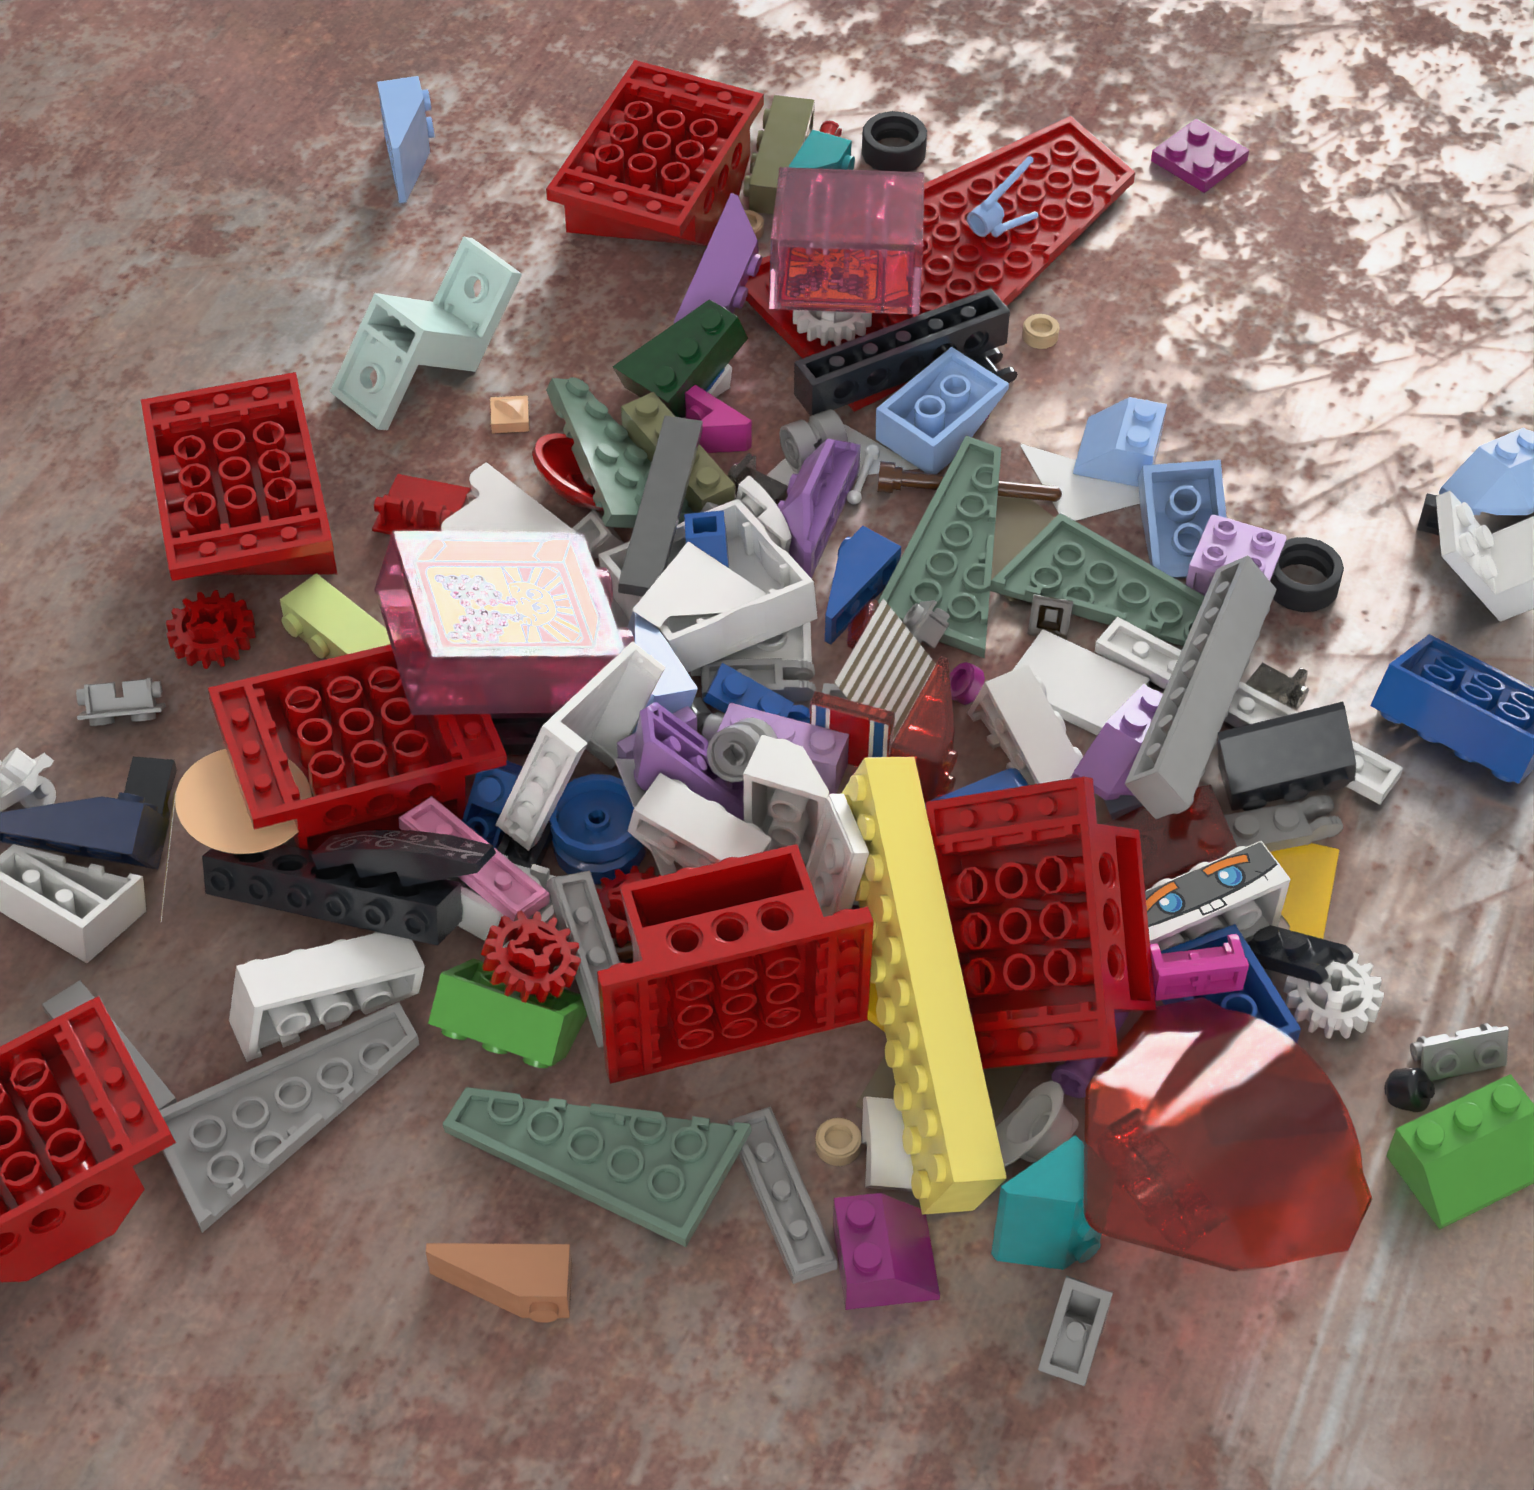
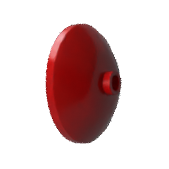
M561 433L547 434L540 437L533 448L532 456L539 474L547 484L570 504L589 510L604 511L603 508L595 505L593 496L596 491L593 486L585 482L572 452L573 438L566 437L565 434Z

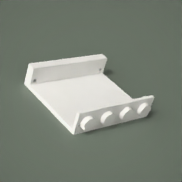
M633 641L542 726L497 820L496 826L529 851L539 841L585 749L610 769L616 765L615 758L618 759L617 742L632 734L638 722L640 710L646 707L666 667Z

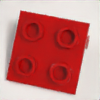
M397 474L389 493L375 499L374 511L379 512L372 527V531L429 542L431 538L443 539L441 531L443 521L463 508L467 494L470 493V488Z

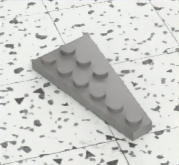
M399 1002L159 1110L176 1141L175 1144L162 1151L202 1233L419 1045L418 1035Z

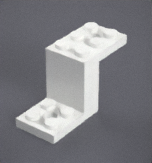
M1451 491L1436 496L1441 556L1500 622L1533 609L1534 516L1491 534L1486 525H1480L1476 521L1469 505L1466 502L1461 503Z

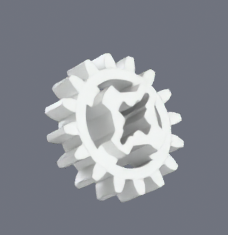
M844 282L831 284V287H840L839 290L841 291L847 290L843 286ZM850 285V286H849V288H856V287H857L856 285ZM810 287V290L817 289V287ZM821 288L819 291L826 292L827 289ZM801 289L800 292L806 293L807 290ZM830 290L829 292L837 293V290ZM850 290L848 293L855 294L856 291ZM815 291L810 292L811 295H817V294H818V293L815 292ZM839 293L840 296L847 295L846 293ZM858 293L857 295L865 296V293ZM802 294L800 297L806 298L808 295ZM850 295L849 298L855 299L857 296ZM858 298V301L866 300L865 298ZM793 306V324H797V332L799 334L807 332L808 341L820 338L821 345L823 346L828 341H834L835 345L838 346L841 344L842 339L851 341L855 339V334L859 336L866 335V327H871L872 309Z
M1354 952V958L1347 964L1334 961L1325 968L1329 978L1322 984L1288 976L1283 991L1288 994L1285 1004L1288 1008H1297L1294 1015L1297 1022L1305 1019L1310 1022L1308 1031L1311 1033L1318 1027L1324 1028L1325 1037L1329 1039L1333 1035L1334 1030H1339L1345 1039L1350 1037L1353 1027L1360 1033H1363L1366 1030L1368 1021L1375 1022L1384 997V993L1379 991L1382 982L1381 977H1370L1373 968L1371 963L1360 966L1357 964L1359 954Z

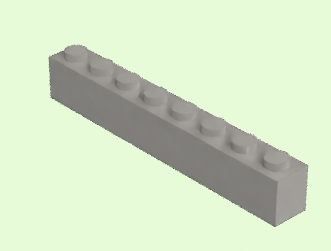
M1248 555L1216 569L1126 779L1125 785L1155 819L1172 813L1180 814L1193 803V796L1201 777L1205 773V766L1211 751L1217 743V732L1220 731L1223 722L1228 716V709L1235 693L1239 689L1238 684L1244 669L1250 661V654L1260 636V630L1265 617L1270 611V605L1277 589Z

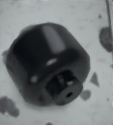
M1421 1068L1395 1069L1389 1074L1385 1082L1384 1089L1388 1102L1401 1110L1422 1112L1427 1109L1430 1099L1435 1095L1434 1083Z

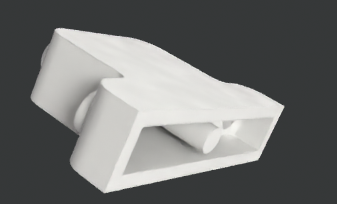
M487 462L470 474L471 492L467 494L469 504L445 519L441 525L443 539L544 540L549 538H571L582 569L591 564L589 542ZM475 577L476 582H484V579L482 577ZM473 584L476 588L480 589L478 584ZM491 584L484 585L486 590H493ZM494 592L493 596L500 597V593Z

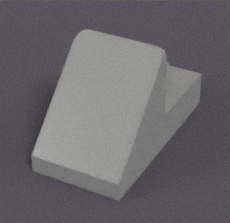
M1066 1276L1038 1367L1039 1371L1085 1386L1100 1336L1104 1331L1114 1291Z

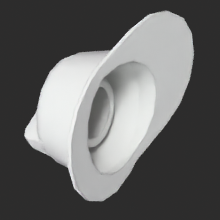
M1054 1081L1044 1082L1033 1089L1019 1107L996 1127L1004 1167L1014 1163L1019 1158L1029 1162H1037L1069 1140L1078 1128L1079 1122L1077 1118L1063 1104L1064 1091L1059 1083Z

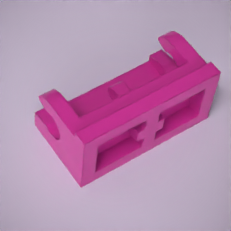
M1237 934L1227 935L1228 943H1223L1221 947L1161 954L1158 944H1150L1155 1001L1243 990L1249 964L1247 958H1245L1239 936Z

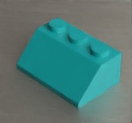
M1076 1135L1001 1186L991 1255L997 1261L1064 1270L1075 1261L1079 1263L1086 1262L1099 1250L1102 1230L1106 1223L1107 1206L1111 1200L1110 1192L1114 1176Z

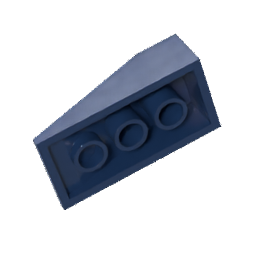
M120 792L117 799L101 796L0 812V843L16 844L29 848L158 870L170 820L157 812V806L144 803L145 798Z

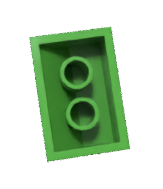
M474 958L440 974L428 1024L442 1028L441 1033L449 1038L458 1040L471 1038L482 1042V1047L487 1051L498 1054L511 1052L523 1057L524 1063L533 1067L548 1068L566 1058L587 1017L581 995L566 989L563 990L559 998L554 997L549 992L545 1003H540L536 995H530L526 1003L521 1002L520 992L514 991L507 997L504 995L506 985L504 983L492 985L490 981L494 971H483L482 966L484 962Z
M1509 1074L1396 1128L1386 1157L1437 1227L1442 1229L1534 1184V1104L1512 1075Z

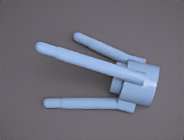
M1028 156L984 202L968 213L967 222L975 234L985 237L991 232L994 237H998L1006 230L1038 218V213L1032 212L1002 223L1004 210L997 202L1033 162V157Z

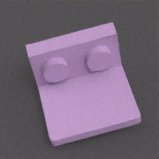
M1211 515L1189 564L1185 585L1205 596L1216 569L1247 555L1270 581L1287 537L1283 534L1229 518Z

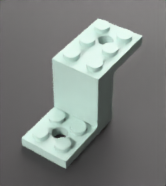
M463 237L433 302L378 293L374 294L330 392L376 429L388 430L418 365L476 372L522 273L473 238ZM479 279L481 282V291L480 294L477 297H475L473 287L476 280ZM375 369L377 373V382L375 386L372 387L370 375L372 371Z

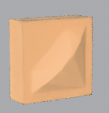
M528 395L490 397L492 433L529 431Z

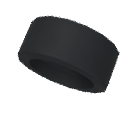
M898 111L883 112L871 117L863 126L861 153L865 162L873 169L884 173H905L919 167L925 160L927 129L924 123L916 116ZM892 137L907 140L911 144L902 147H888L878 143V141Z
M1296 537L1286 540L1270 580L1277 589L1273 600L1287 609L1298 612H1315L1328 607L1337 598L1344 571L1340 555L1333 547L1321 540L1309 537ZM1299 564L1311 566L1320 571L1327 580L1319 584L1305 585L1289 579L1281 569Z

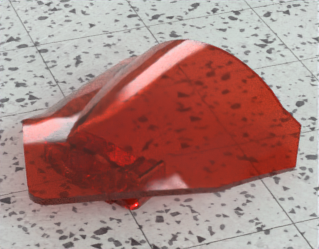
M1203 997L1157 1006L1154 1011H1144L1118 1044V1056L1108 1057L1085 1089L1083 1206L1084 1217L1089 1226L1097 1233L1232 1272L1265 1269L1294 1261L1348 1251L1373 1198L1363 1173L1361 1148L1349 1112L1333 1083L1317 1062L1293 1039L1269 1023L1246 1013L1224 1009Z

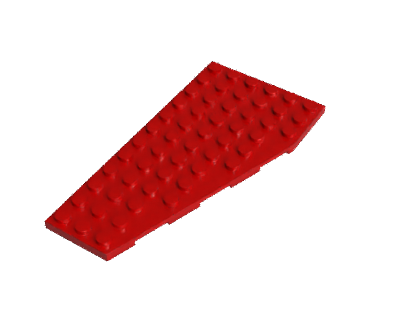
M1069 116L794 244L833 241L914 245V253L911 256V300L884 309H872L871 327H866V335L990 288L1007 307L1134 183L1135 171L1072 116ZM1028 156L1033 157V162L997 202L1004 210L1002 223L1032 212H1037L1038 218L1006 230L998 237H994L991 232L985 237L975 234L968 225V213L984 202ZM781 249L762 258L756 276H749L745 285L748 288L745 300L803 359L836 345L834 341H828L823 346L821 345L820 338L808 341L807 332L799 334L797 332V324H793V306L778 305L784 249ZM818 271L814 274L817 275V278H820V273L822 272ZM834 272L833 275L836 279H839L837 275H841V273ZM813 277L807 278L810 281L815 280V278ZM823 279L816 280L817 282H824ZM851 279L849 282L856 283L857 280ZM798 280L797 282L805 283V280ZM791 282L789 285L795 286L797 283ZM858 283V285L865 286V283ZM802 284L799 287L806 288L807 285ZM790 287L789 289L797 290V287ZM865 288L858 289L859 291H866ZM791 292L790 295H794V296H795V295H798V293H797V292ZM855 334V339H856V338H859V337H862V336H859V335ZM846 339L841 340V344L848 342ZM908 382L848 404V406L855 412L898 391Z

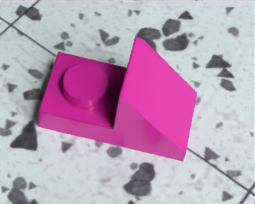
M694 385L685 392L686 419L703 421V430L699 444L707 453L747 451L752 447V420L697 385Z

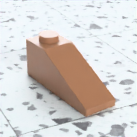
M426 1243V1256L430 1274L521 1318H531L536 1322L542 1323L553 1322L557 1318H570L572 1283L570 1244Z

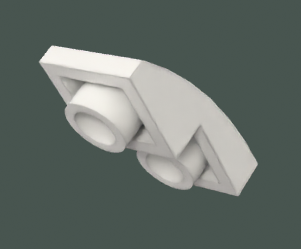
M747 476L738 486L736 499L739 498L765 527L770 539L789 553L792 536L782 512L760 484L751 476Z
M867 1096L863 1098L862 1143L867 1144L865 1187L912 1191L911 1155L906 1154L903 1147L904 1123L902 1113L897 1110L894 1099Z

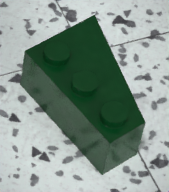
M709 299L612 367L624 388L638 397L654 392L675 417L684 418L686 416L685 392L694 385L706 391L747 341L748 336L738 316Z

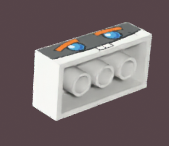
M1262 841L1247 847H1236L1226 856L1210 863H1199L1189 872L1174 879H1162L1154 884L1152 888L1145 891L1150 944H1158L1160 951L1234 924L1246 942H1248L1258 930L1269 925L1278 927L1291 879Z

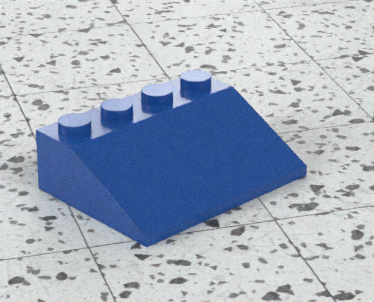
M1430 634L1389 664L1370 705L1381 711L1380 714L1385 719L1393 723L1406 724L1417 730V734L1424 740L1444 744L1453 749L1455 755L1459 758L1484 765L1491 769V773L1495 777L1503 781H1514L1519 784L1534 769V687Z

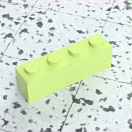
M317 573L280 599L283 613L281 621L286 631L293 637L299 636L308 643L313 653L321 659L324 657L330 659L402 641Z

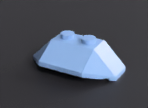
M1522 428L1479 446L1443 484L1439 494L1451 491L1461 503L1466 502L1469 505L1473 515H1480L1481 512L1494 515H1529L1533 513L1534 432Z

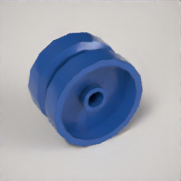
M590 774L576 778L566 785L549 821L559 867L568 875L590 871L594 884H601L600 879L603 877L610 880L615 879V870L620 869L624 874H629L632 866L637 865L638 867L645 857L646 846L628 832L634 807L622 779L612 775Z

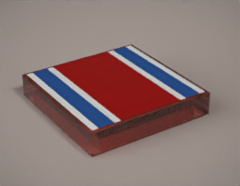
M814 692L810 701V724L849 734V765L859 767L864 758L892 757L895 724L894 712L825 693Z

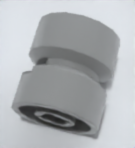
M831 409L809 417L808 423L800 419L783 425L779 432L784 456L792 470L796 473H799L804 460L826 439L848 442L843 422L839 415Z
M752 717L741 719L715 733L709 741L707 748L708 764L713 772L726 781H744L743 773L761 735L777 739L772 727L763 720Z

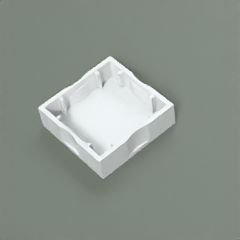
M739 498L705 512L724 510L729 569L768 595L724 613L669 616L658 629L687 673L817 619L814 581L787 551L777 546L770 539L765 527ZM685 521L677 526L667 567L686 545ZM627 542L602 552L598 556L602 581L630 621L632 609L643 596L618 593V582L630 543Z

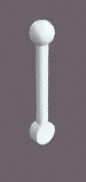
M869 444L865 447V462L854 489L847 494V501L852 505L860 503L862 499L860 492L873 460L878 459L880 456L878 445Z

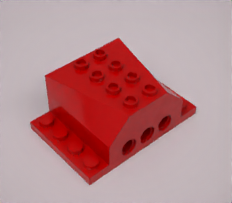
M634 60L546 188L548 201L564 205L566 233L708 246L730 194L733 193L739 197L750 158V126L764 105V94Z
M296 372L141 399L168 568L172 581L212 575H314L316 573L318 575H338L331 531Z
M456 632L450 633L451 638L458 639ZM435 633L208 688L209 700L253 829L294 820L299 831L293 836L297 848L315 851L331 835L366 830H401L399 828V817L431 796L462 821L465 812V776L507 765L506 752L463 649H440ZM288 759L298 766L307 778L312 797L300 799V792L298 786L295 785L288 765Z
M1085 776L926 802L927 817L983 1069L1118 1056L1114 1013L1156 1010L1140 831L1097 824L1093 778Z
M797 844L739 858L729 857L718 863L696 868L686 867L675 873L620 885L633 947L634 962L617 963L608 969L597 971L605 1069L610 1084L868 1020L874 925L869 907L855 910L843 909L833 915L823 917Z
M99 996L0 1046V1283L29 1281L114 1235L145 1190L133 1166L176 1143Z

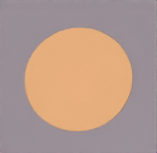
M226 749L216 751L198 760L185 772L178 784L175 795V808L181 824L193 838L215 850L234 854L262 852L285 843L299 832L294 820L253 829ZM288 759V765L295 785L298 786L300 792V799L312 797L307 778L298 766Z

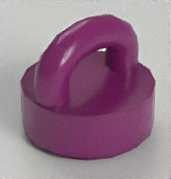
M960 663L951 671L947 679L946 692L948 697L963 705L974 702L984 685V672L971 663Z

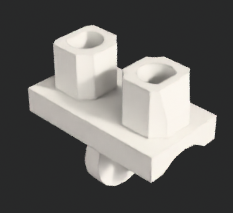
M18 748L12 750L3 762L0 760V812L18 801L25 808L54 804L56 790L53 784L47 778L38 776L40 772L50 767L54 760L45 753L35 759H31Z

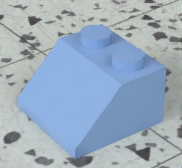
M1129 397L1088 417L1073 474L1138 487V476L1142 466L1155 464L1167 404Z

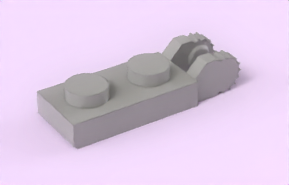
M782 658L724 659L701 667L702 700L717 669L722 663L792 702L809 701L816 694L815 684L809 682L815 675L814 664L807 660H782Z
M1326 795L1309 797L1302 803L1297 801L1218 817L1217 827L1228 853L1236 847H1247L1259 841H1262L1270 852L1308 845L1312 841L1335 836L1344 829L1343 823L1338 816L1321 817L1330 814L1329 812L1333 811L1332 809L1334 808L1331 797ZM1317 817H1321V818L1316 819L1315 821H1313V822L1310 823V824H1309L1308 821H1307V820H1309V819H1314V818H1317Z

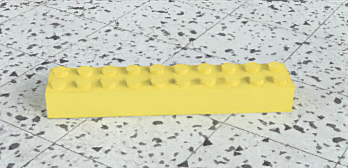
M915 757L864 758L854 775L850 777L848 784L841 794L845 795L869 851L854 900L859 902L860 908L868 906L874 920L870 981L876 985L878 995L876 1006L877 1019L880 1025H884L887 1039L885 1059L887 1065L893 1069L896 1084L894 1087V1103L897 1110L901 1111L904 1123L903 1147L906 1154L911 1155L912 1192L914 1197L919 1199L922 1215L974 1211L1007 1177Z

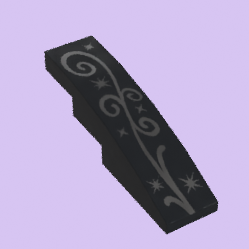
M366 830L331 835L311 856L317 870L354 863L360 878L397 872L402 886L406 887L478 873L496 854L493 845L447 834L414 830Z

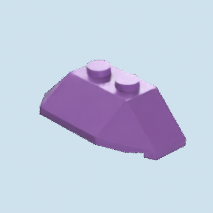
M730 194L674 323L709 299L731 313L734 312L735 308H742L748 293V288L745 285L750 275L756 276L762 262V256L759 255L758 240L738 195Z
M826 439L804 460L799 473L792 474L787 489L788 497L786 501L780 500L778 503V508L782 512L792 536L789 555L810 578L813 576L845 505L847 494L851 491L860 471V444Z
M1143 684L1105 723L1074 770L1071 778L1083 776L1093 778L1094 793L1105 800L1118 799L1120 795L1134 796L1125 785V782L1163 694Z
M657 702L640 710L633 747L635 763L633 773L638 786L642 790L647 791L659 773H662L670 779L683 782L692 792L708 801L719 803L728 813L740 820H744V781H726L713 772L707 758L709 741Z

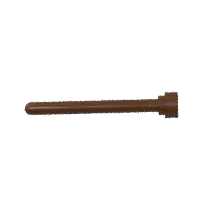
M880 461L877 492L893 493V490H901V486L937 490L945 475L903 471V467H895L896 463ZM999 481L998 496L1052 502H1056L1062 497L1061 489L1056 486Z

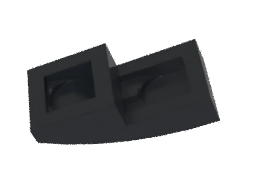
M133 756L124 793L145 798L144 803L157 806V812L169 819L170 811L167 803L177 772L175 761L172 759Z

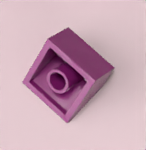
M882 1193L834 1198L833 1231L845 1310L940 1300L926 1214L922 1215L921 1208Z

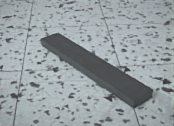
M664 416L618 582V593L644 596L667 568L703 430V421Z

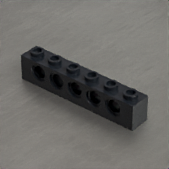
M990 288L795 361L794 395L808 414L812 416L829 409H838L908 382L950 347L971 358L1005 345L1008 338L1010 310Z
M283 844L266 851L249 854L227 853L211 848L202 856L205 894L433 945H439L462 921L461 882L443 879L403 887L397 872L360 878L354 863L317 870L311 856L314 851Z

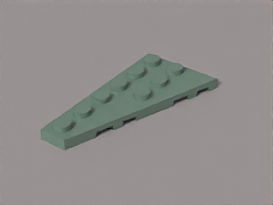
M574 377L569 379L552 378L546 389L556 415L563 418L566 422L563 427L566 437L573 438L574 440L571 449L585 482L593 486L596 491L593 496L595 505L604 509L605 513L602 517L604 526L634 528L651 467L647 453L636 446L628 436L627 430L608 413V408L594 397L589 391V386L584 381ZM684 499L678 525L685 521L684 514L694 513L688 506L686 499Z
M965 436L878 600L874 613L882 599H884L903 622L906 613L914 604L935 600L937 604L932 611L934 612L936 608H940L950 615L947 620L949 626L939 642L985 658L1001 448Z
M1059 513L991 580L990 591L1031 603L1033 602L1034 594L1073 601L1071 613L1073 615L1111 625L1119 617L1160 640L1184 646L1205 597L1062 513Z
M470 1087L464 1089L442 1124L445 1133L684 1247H687L752 1132L751 1124L734 1122V1125L711 1123L710 1118L692 1116V1120L665 1117L662 1112L594 1103H591V1107L568 1104L567 1100L550 1098L549 1101L521 1098L520 1094Z

